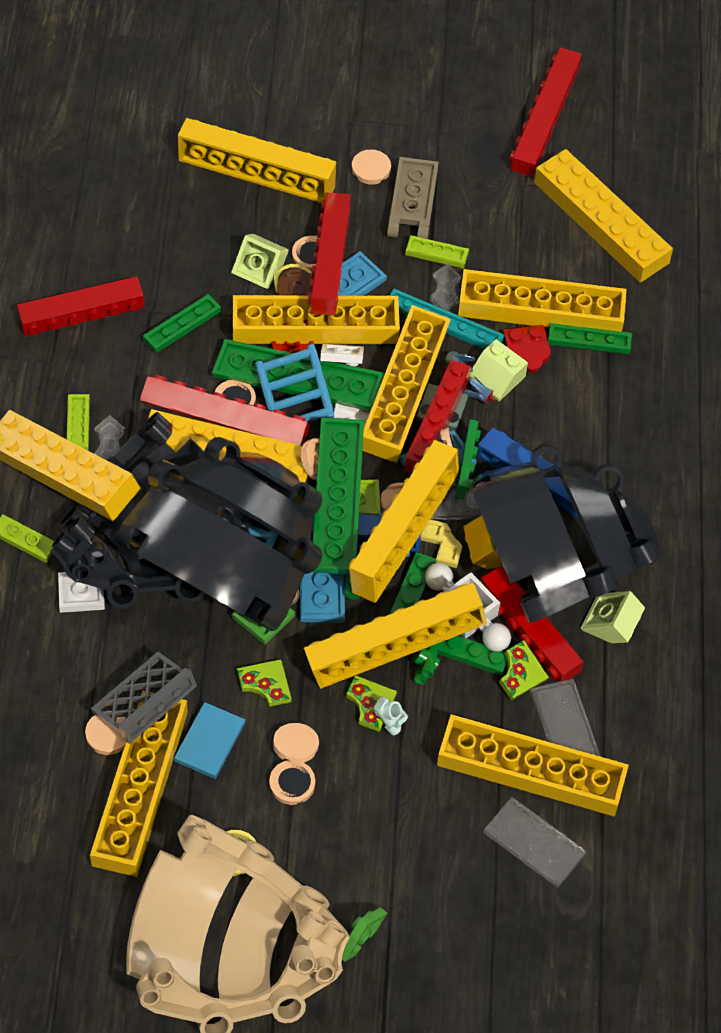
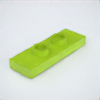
M410 235L405 255L464 269L469 249Z
M68 394L67 440L89 451L90 396L89 394Z
M2 514L0 517V539L46 563L53 554L50 550L54 541Z

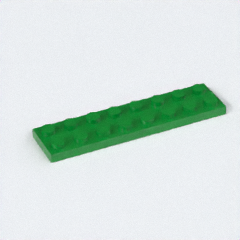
M225 339L212 375L214 378L235 380L262 388L255 363L258 361L265 363L293 353ZM310 357L268 370L266 374L270 383L313 368ZM320 361L331 403L371 411L384 378L383 372L336 362ZM313 377L274 391L300 395L318 389L316 378ZM321 397L315 398L316 400L322 401Z
M321 417L317 490L322 494L323 500L320 509L315 514L313 543L322 549L323 554L319 566L313 571L315 573L350 575L348 570L349 564L357 556L364 420Z

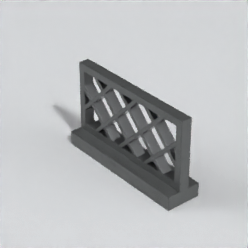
M157 652L95 704L91 710L93 714L119 732L127 743L131 744L197 685L189 669L180 668L160 652ZM158 661L164 664L161 669H152V666ZM167 674H178L172 680H167ZM163 675L162 681L151 682V676ZM147 676V683L135 684L139 677ZM162 687L157 693L150 695V688ZM146 689V695L134 696L135 690ZM123 691H130V697L118 698L119 694ZM145 702L138 709H133L134 703ZM129 703V710L117 711L119 704ZM113 705L112 712L101 711L105 706ZM128 716L122 723L118 724L116 722L117 717Z

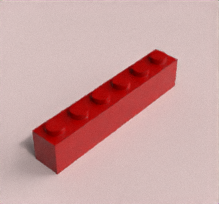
M138 277L17 305L24 336L36 335L49 330H57L62 327L77 325L91 320L95 321L103 317L116 316L120 313L145 308L144 295Z
M454 360L450 361L406 456V472L413 473L415 464L417 462L420 463L426 448L430 447L434 440L442 441L440 431L449 426L469 382L471 366Z
M502 565L481 578L480 582L500 602L498 615H501L506 620L508 628L517 633L521 642H526L539 664L542 663L547 669V673L552 680H556L561 685L581 672L583 660L546 617L534 622L527 621L518 600L525 592L516 581L510 583Z

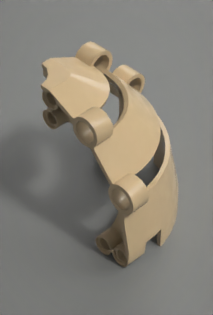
M189 815L177 833L185 852L181 859L160 850L143 885L133 915L127 946L126 970L128 975L140 979L136 985L140 1003L143 1007L154 1013L197 1022L200 1033H231L234 1022L273 1013L275 1019L282 1023H292L303 1016L306 1009L304 999L335 981L342 972V954L350 939L348 932L328 911L327 908L330 905L328 900L312 887L301 885L273 862L274 857L272 853L264 846L251 840L245 843L210 822L197 816ZM238 869L247 873L253 879L236 907L225 936L218 972L220 999L200 992L201 957L215 909L230 879ZM293 911L299 934L286 968L278 982L270 987L269 974L273 949L285 920L290 912ZM286 999H294V1001L287 1006H279V1004ZM213 1017H222L215 1024H206Z

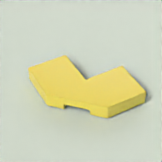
M430 520L421 533V540L440 545L436 563H443L457 568L462 545L453 536L451 529L446 523Z

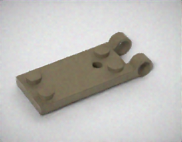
M405 157L399 158L387 237L397 238L399 224L419 226L418 237L428 239L439 162Z

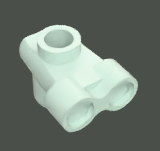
M381 697L374 707L376 716L380 717L386 724L385 728L391 735L398 734L402 723L408 718L400 703L389 701L386 697Z

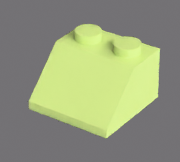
M255 234L245 235L231 273L268 289L274 281L276 272L283 267L289 249Z
M496 339L478 358L473 366V372H470L469 380L473 379L478 382L474 378L475 376L487 388L494 390L492 397L499 402L526 377L528 362Z
M631 591L606 593L597 596L581 629L610 643L628 642L645 607Z

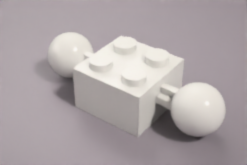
M434 563L429 566L425 573V581L433 590L450 592L462 584L474 583L483 604L488 624L460 635L463 638H467L480 629L483 632V643L489 650L498 652L505 650L511 641L510 631L502 624H492L491 622L492 619L498 616L500 602L472 573H469L454 584L452 582V570L446 564Z

